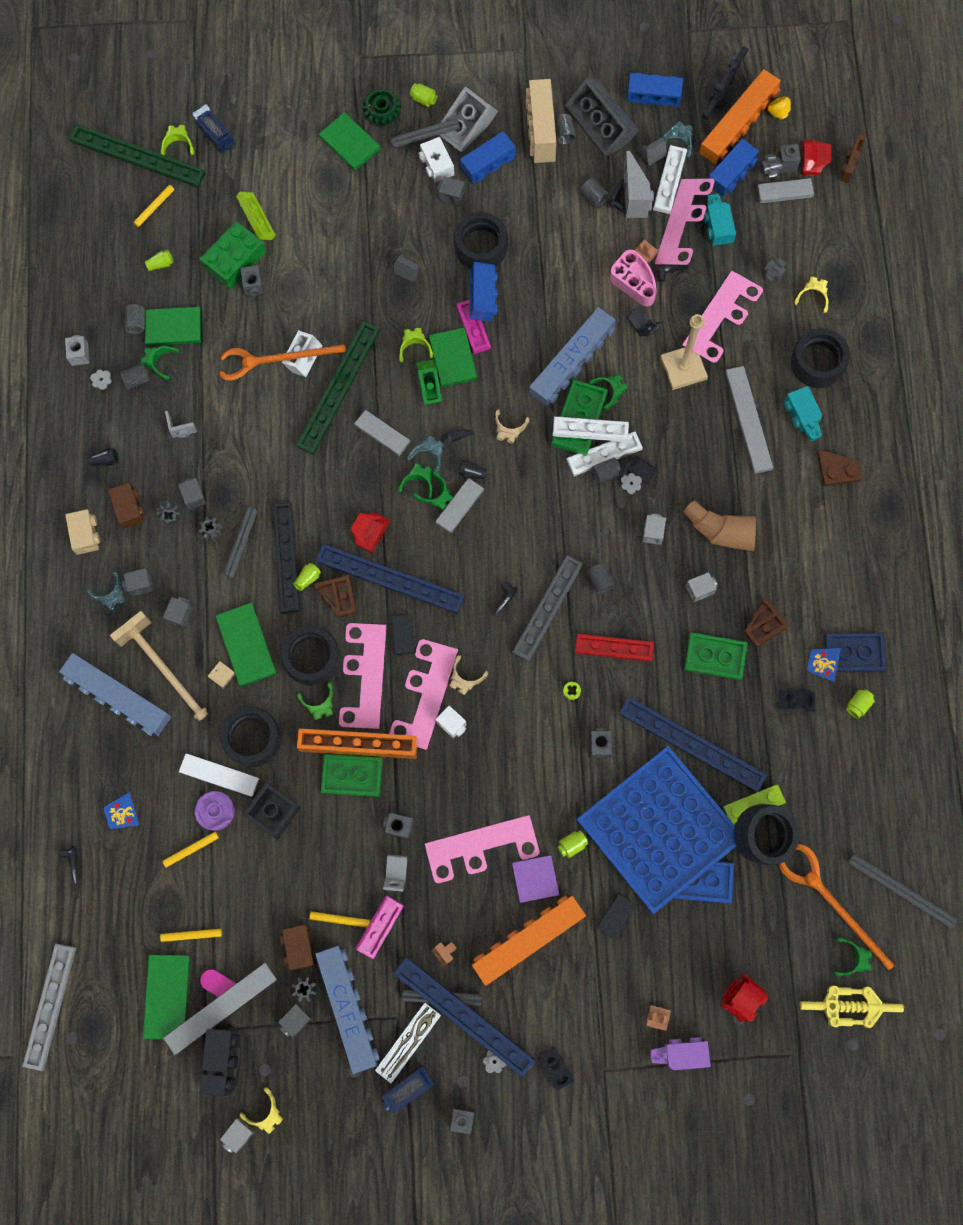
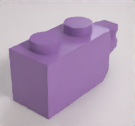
M702 1037L690 1038V1042L683 1043L682 1039H671L669 1044H664V1047L650 1050L652 1063L667 1064L672 1070L711 1067L708 1041H702Z

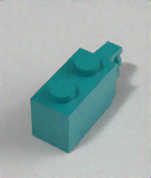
M719 194L708 195L707 210L704 215V222L708 224L709 228L707 229L708 239H711L712 246L734 243L736 231L730 205L726 202L722 203Z
M806 386L787 394L784 406L793 417L794 427L798 428L800 433L804 432L810 442L821 438L822 433L818 423L821 420L822 413L809 387Z

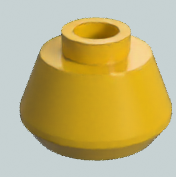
M786 96L775 99L769 103L767 110L774 118L784 119L791 111V100Z

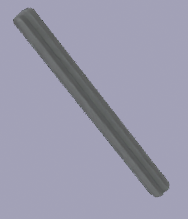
M853 854L848 862L850 865L948 927L953 928L958 921L956 917L858 855Z

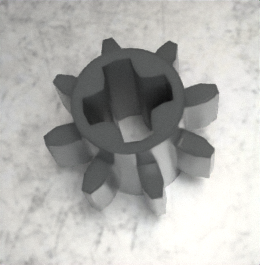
M773 154L764 156L765 160L760 162L762 174H766L769 178L778 176L777 172L782 169L780 158L773 156Z
M780 258L776 261L772 259L764 269L767 272L765 277L770 281L775 279L780 281L787 272L785 268L787 263Z
M169 499L163 502L160 501V507L156 508L159 520L163 519L167 523L173 520L176 521V515L180 514L177 502L173 503Z
M206 517L203 523H199L202 527L199 533L200 535L204 534L203 538L206 541L208 538L215 541L218 535L222 536L219 529L223 528L220 523L217 524L218 520L216 518L210 520Z
M307 977L305 982L298 978L299 983L292 985L293 988H296V992L292 996L298 995L299 1002H302L304 997L310 1002V995L317 994L313 991V987L317 984L309 983L310 977ZM302 984L309 987L307 995L300 993Z

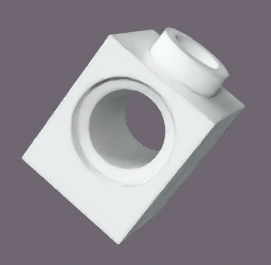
M450 706L436 719V723L452 738L456 735L460 737L467 729L465 727L467 725L466 721Z

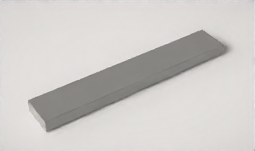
M742 366L728 369L725 371L753 472L757 474L773 470L745 368Z
M55 944L22 1067L44 1071L76 952L75 947Z
M264 963L164 1037V1040L174 1055H177L204 1035L207 1029L215 1027L274 983L277 978L269 966Z

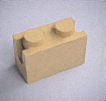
M88 509L65 514L72 550L77 555L99 550L98 543L101 541L99 533L95 530V526H97L96 516L90 514Z

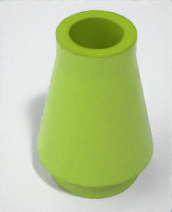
M161 250L145 261L149 271L170 267V264L174 263L168 250Z
M312 563L305 565L293 585L296 589L302 591L319 578L320 570Z

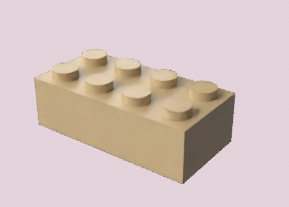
M551 79L529 80V88H526V109L528 112L527 125H529L530 156H534V163L555 162L556 132Z

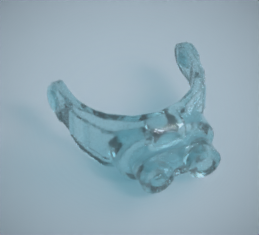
M677 122L665 134L663 140L666 141L674 137L684 140L689 148L686 158H689L692 149L691 131L693 127L690 125L683 126L682 122Z
M428 436L427 440H424L421 445L412 450L407 460L410 462L412 457L419 451H430L438 459L435 472L439 473L444 443L439 440L436 442L434 437Z
M113 571L116 577V586L110 594L98 597L94 596L89 588L86 590L93 599L100 601L109 610H112L116 603L120 604L125 600L122 596L121 580L116 571Z

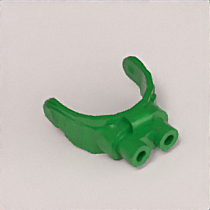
M168 346L153 347L152 349L146 347L144 352L146 356L142 357L141 363L147 365V368L153 369L159 377L169 380V376L163 375L156 370V361L164 353L173 352L178 354L179 350Z
M620 374L612 375L608 378L599 377L589 381L591 385L602 381L609 382L614 390L613 398L602 408L604 411L615 405L623 391L628 389L625 382H621L623 378Z
M414 464L409 475L403 479L398 492L401 494L404 485L408 481L419 479L426 482L429 486L430 493L428 499L432 500V476L430 475L432 469L430 467L423 469L421 465Z
M434 471L432 475L440 484V494L438 497L429 500L420 497L416 493L413 494V497L422 503L432 504L443 510L447 506L446 502L449 503L454 497L449 493L450 490L446 487L444 479Z
M844 938L836 939V941L845 942L853 948L856 953V962L849 972L840 973L837 971L834 972L835 976H847L854 972L871 970V963L868 962V959H871L872 951L865 950L864 947H859Z

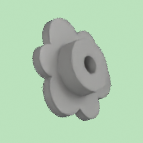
M97 370L90 377L93 387H99L101 390L106 389L107 384L109 385L112 382L109 371Z
M630 473L628 476L625 475L621 478V487L623 490H627L628 494H634L636 490L641 489L642 479L640 476Z
M490 1051L487 1052V1057L483 1059L488 1073H493L494 1071L500 1073L502 1068L506 1066L502 1060Z

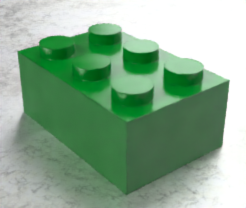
M235 221L200 258V261L205 271L231 290L242 278L240 268L253 266L266 253V250L259 238Z

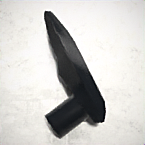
M624 179L617 185L609 203L610 208L614 206L620 211L625 206L618 200L621 196Z
M669 264L657 267L655 271L659 272L658 281L665 282L666 273L687 269L689 265Z
M471 430L452 431L445 434L439 442L449 446L451 442L458 441L474 433Z
M506 581L501 585L506 593L496 608L494 616L514 597L517 587H511Z
M72 846L69 850L61 849L59 856L68 858L74 882L78 884V856L76 848Z

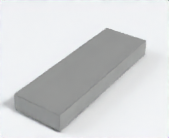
M811 178L758 184L757 186L760 203L811 198L814 196Z
M367 410L355 422V426L397 456H400L410 444L409 439Z
M468 478L436 520V524L451 534L482 494L484 488Z

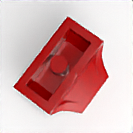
M803 139L802 175H820L822 169L831 162V144Z
M360 512L350 529L355 537V545L372 554L387 529L390 520L375 512Z

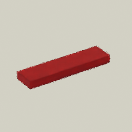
M577 634L575 654L652 662L654 642Z

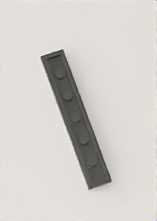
M566 555L512 654L530 662L583 566L582 562Z

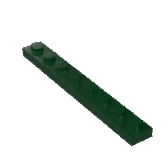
M76 124L69 137L71 143L199 188L206 174L202 168Z
M365 321L362 322L298 441L297 448L312 455L315 454L375 342L380 328Z

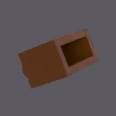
M130 483L108 490L118 523L123 529L145 522L143 516L146 514L142 504L139 505L137 499L140 498L137 488H133Z
M302 925L283 929L280 941L282 947L286 949V955H284L285 967H289V971L316 966L309 926Z

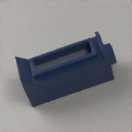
M207 104L192 113L196 125L220 153L229 150L235 144L232 133L213 114Z
M422 1066L382 1096L384 1100L381 1103L387 1112L392 1111L394 1114L433 1086L435 1082L426 1072L425 1066Z

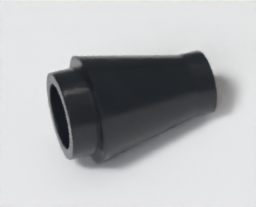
M110 447L89 456V463L92 467L115 465L119 461L116 449Z
M462 460L458 474L462 475V478L484 480L487 469L469 460Z

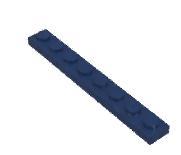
M325 544L322 545L316 562L455 614L459 613L465 597L463 594Z
M628 697L619 713L622 717L756 793L767 776L765 773L631 697Z
M407 956L393 973L520 1076L524 1077L536 1061L535 1058Z

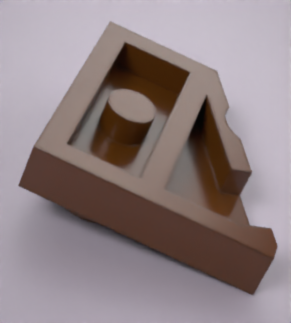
M859 133L854 147L849 148L846 156L849 161L843 164L840 172L843 174L842 182H849L861 147L865 141V134Z
M818 450L817 455L824 486L861 482L862 475L859 461Z
M349 575L314 584V587L320 592L338 617L358 613L352 581Z
M766 597L753 616L751 623L747 626L745 635L757 648L788 629V624Z

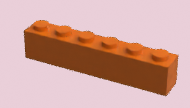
M763 69L702 142L699 154L716 165L720 160L723 161L729 153L728 150L737 145L739 137L747 133L749 125L757 121L761 110H766L771 98H776L779 94L781 80Z
M299 729L297 749L300 752L417 759V736Z
M567 895L557 901V907L554 909L548 907L540 913L541 918L536 921L532 918L524 924L525 929L520 932L515 930L507 936L509 940L501 944L499 941L490 947L492 952L486 956L482 953L473 959L475 963L472 966L485 986L586 917L573 896L570 898Z

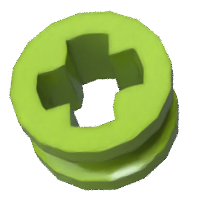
M568 682L564 686L563 692L567 699L575 700L580 696L581 688L576 682ZM569 686L577 688L575 696L573 694L571 696L568 695Z

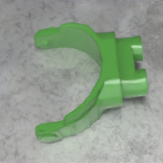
M327 682L330 689L329 697L321 705H307L303 702L302 695L300 693L297 694L301 704L308 708L315 721L322 719L323 715L326 717L333 715L331 710L333 707L331 703L333 686L331 682Z

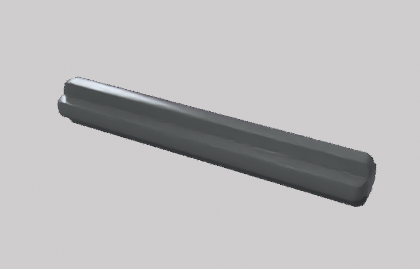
M452 119L391 138L393 147H399L454 131L460 128L458 119Z
M247 507L223 572L226 577L233 578L257 514V510L253 507Z
M414 990L402 991L403 1001L429 1003ZM453 993L467 1005H482L481 994Z

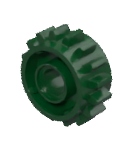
M379 88L375 91L372 90L370 94L366 95L367 99L363 100L364 106L362 107L365 118H369V123L385 127V125H391L394 120L397 121V115L401 114V103L399 102V97L395 96L393 91L390 92L388 89Z

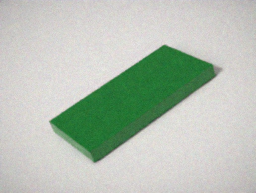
M573 379L560 417L599 420L608 389ZM554 436L551 446L587 456L592 439Z
M252 603L216 615L240 687L277 674Z
M149 955L143 1039H164V1037L187 1021L191 956Z

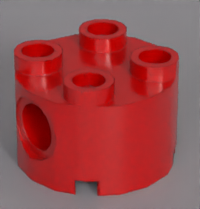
M741 974L740 978L742 979L740 981L735 979L722 997L725 1002H721L720 1005L740 1022L747 1020L750 1023L757 1015L755 1011L760 1005L762 1006L766 1003L769 996L766 994V990L747 974Z

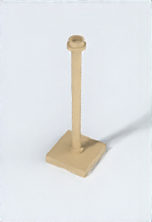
M699 314L692 316L690 319L691 331L686 347L660 356L672 390L698 383L708 378L700 355L693 351L698 331L705 323L704 318Z
M142 611L110 635L121 647L134 638L196 714L194 718L201 721L208 715L207 709H201L141 636L140 632L152 623Z

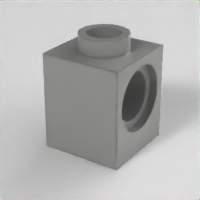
M73 335L70 338H65L66 359L71 366L90 364L88 342L84 336Z
M659 514L647 515L643 542L662 544L666 518Z
M709 572L687 581L686 584L693 603L713 595L717 590V582L713 576H710Z
M239 1117L220 1139L223 1142L222 1146L230 1153L233 1151L237 1153L253 1135L255 1130Z

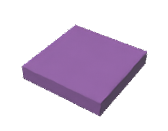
M551 855L512 863L520 903L559 896Z

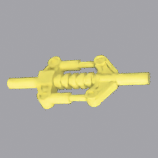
M829 986L824 1002L800 1001L801 1010H824L828 1018V1024L831 1027L863 1025L866 1028H871L883 1012L904 1011L903 1004L882 1003L870 987L852 989L851 987ZM862 994L866 1002H838V995ZM850 1011L851 1013L855 1011L860 1013L861 1011L866 1013L867 1011V1015L863 1020L839 1018L838 1013Z

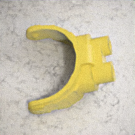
M810 277L809 283H806L805 288L800 291L794 304L797 305L803 292L816 290L824 296L825 308L823 313H826L829 303L827 298L828 288H826L828 281L821 279L819 282L817 281L818 278Z
M266 1087L264 1091L271 1099V1111L268 1117L263 1121L254 1122L249 1120L242 1112L239 1116L248 1124L255 1125L261 1130L264 1129L270 1134L275 1129L273 1125L275 1123L279 1125L283 1118L278 1114L279 1110L276 1108L275 1098L271 1090Z

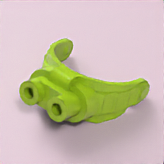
M179 125L177 128L175 126H168V131L162 141L161 154L165 155L167 146L172 142L184 141L190 145V153L193 156V145L188 138L187 131H185V126Z
M416 328L414 331L410 329L404 330L403 343L399 355L401 363L404 360L403 351L414 343L426 346L429 350L430 358L434 357L431 346L426 341L424 334H422L421 328Z

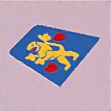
M841 648L811 650L807 667L808 672L834 682Z
M130 792L104 807V813L110 829L139 825Z

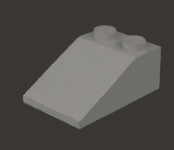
M464 87L442 120V122L458 119L460 128L440 134V136L460 152H463L489 126L498 110L473 91Z
M626 151L624 164L626 218H647L648 212L652 210L654 192L650 190V182L632 153Z

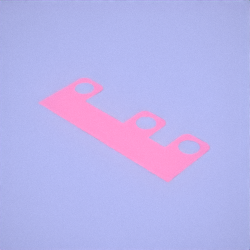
M681 179L655 264L686 265L690 262L693 249L678 248L686 221H701L704 218L706 206L691 204L694 195H708L712 192L714 179ZM704 182H709L710 188L704 192L700 191V185ZM700 208L702 210L701 216L693 218L691 216L692 211ZM686 251L689 253L687 260H678V255L681 252Z
M731 271L702 315L705 323L698 331L693 351L711 362H717L723 354V349L709 340L724 317L738 325L743 323L748 312L734 303L739 295L751 301H757L763 292V288ZM748 287H756L758 294L754 297L749 296L746 292ZM738 309L742 311L743 317L740 320L732 318L731 313L733 310ZM689 336L687 337V339H686L685 342L683 343V346H685V347H686V345H687V341H688ZM709 347H715L718 350L716 357L712 358L707 355Z
M349 623L346 626V641L350 643H364L363 656H345L343 672L347 675H362L359 708H341L339 724L342 727L379 729L386 625ZM353 627H358L362 632L358 639H353L349 635V631ZM356 659L359 662V668L356 671H350L347 668L349 660ZM352 711L355 714V720L352 723L344 722L343 714L345 712Z
M425 639L418 642L415 655L417 658L432 662L429 674L415 670L409 672L405 683L406 688L422 693L413 724L395 720L389 734H394L395 727L402 725L406 728L405 735L417 736L418 747L427 750L458 649ZM428 644L432 647V653L429 656H423L420 653L422 645ZM419 675L422 678V684L419 687H413L410 684L412 676Z
M530 815L425 843L434 881L442 883L452 880L454 873L450 859L461 856L464 858L469 874L485 871L487 864L483 850L516 842L521 859L526 860L538 856L540 851ZM526 842H531L535 848L534 852L530 855H526L522 851V845ZM474 856L479 857L482 861L479 869H472L469 865V860ZM441 865L449 869V874L446 878H439L436 874L437 868Z

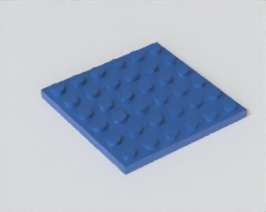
M669 746L577 819V822L652 914H655L736 847L734 841L735 825Z

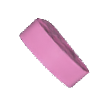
M626 250L612 266L610 281L641 305L651 306L656 296V282L651 268L636 251ZM630 283H635L637 286H631ZM645 293H648V294H650L651 296H650V297H646L644 294H645Z

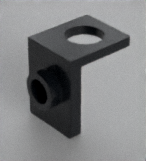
M641 306L636 307L626 317L639 336H650L662 325L661 322H652Z
M635 455L627 463L620 477L623 478L629 472L635 476H640L642 481L648 484L657 468Z
M804 688L780 690L779 709H804L814 712V692ZM808 696H809V698H810V705H809V706H808V704H807V697H808Z
M556 1048L538 1058L556 1091L574 1081ZM567 1076L563 1082L557 1083L560 1077Z

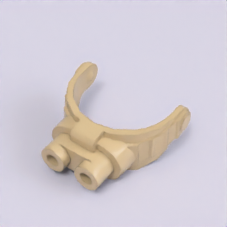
M498 409L495 413L496 432L498 433L496 439L499 441L506 439L508 443L513 444L515 438L526 428L530 419L526 417L525 423L522 426L509 429L499 422L500 410Z
M458 655L455 659L454 671L451 677L452 681L449 686L453 689L458 688L459 692L465 695L468 690H471L473 686L481 683L488 676V671H485L483 676L476 681L463 680L456 672V666L461 659V656Z

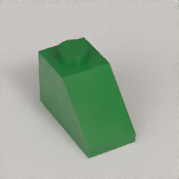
M434 359L417 362L424 405L442 402Z

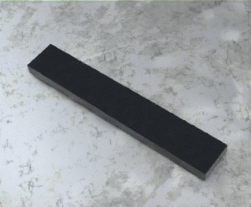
M292 502L273 504L280 611L281 614L300 612L299 590L293 585L298 578Z

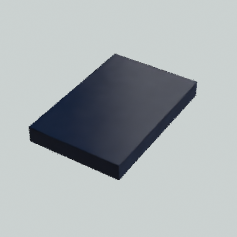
M825 633V649L841 648L836 672L886 671L884 633Z

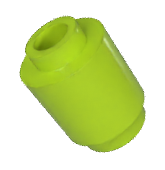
M415 83L412 86L410 97L414 101L427 107L435 104L437 100L435 90L421 83Z
M866 689L858 690L847 704L846 711L854 718L859 719L860 716L865 715L875 702L873 699L874 695Z
M574 831L558 841L559 846L557 848L563 857L567 856L570 858L585 849L588 841L581 831Z

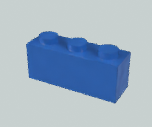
M630 73L627 102L679 107L683 78Z
M503 131L461 158L460 169L471 183L474 184L477 181L483 180L489 173L497 171L504 163L512 161L516 156V146Z
M741 139L709 175L708 179H714L715 181L713 190L723 197L728 192L731 193L735 189L738 180L742 181L747 175V170L757 164L759 150L744 139Z
M474 262L470 269L469 319L491 322L493 316L497 314L498 305L495 304V299L497 298L498 289L495 288V283L497 282L498 273L495 272L494 264Z

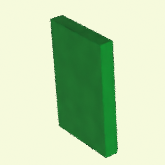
M345 112L319 133V137L354 171L381 150L380 145Z
M200 307L145 310V344L147 346L201 343Z
M465 327L429 335L441 387L477 380Z
M690 632L684 671L741 681L743 679L748 642Z
M324 754L321 794L380 797L383 757Z

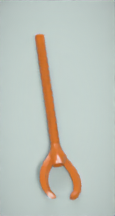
M343 344L262 357L253 356L244 349L231 348L223 353L220 359L223 361L229 355H239L243 357L242 363L244 367L233 374H225L220 371L219 375L224 380L232 381L242 377L250 369L261 363L341 353L346 351V347Z
M798 844L796 850H801L805 853L810 861L812 871L805 877H802L790 871L784 862L779 864L781 872L788 879L796 883L808 885L816 889L888 970L892 969L894 964L824 887L820 878L819 863L814 852L807 846Z

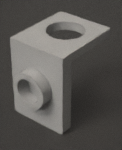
M165 411L169 432L173 438H184L189 436V434L197 432L193 422L173 427L172 418L169 412Z
M387 856L386 879L383 890L403 892L406 882L407 856ZM395 883L399 884V886H391L389 884Z

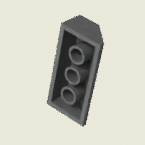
M586 78L565 104L606 157L627 145L639 131L598 79Z

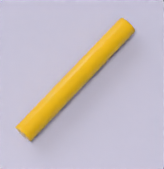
M168 185L133 222L134 225L139 227L174 191V188Z
M217 832L209 834L163 860L164 866L167 868L219 838Z
M312 911L310 913V920L366 928L370 923L368 919Z
M222 929L165 933L160 935L161 942L222 937Z

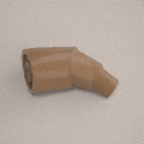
M697 501L691 502L684 510V514L694 523L693 526L707 537L711 544L754 551L756 536L755 515L721 516L712 511H707Z

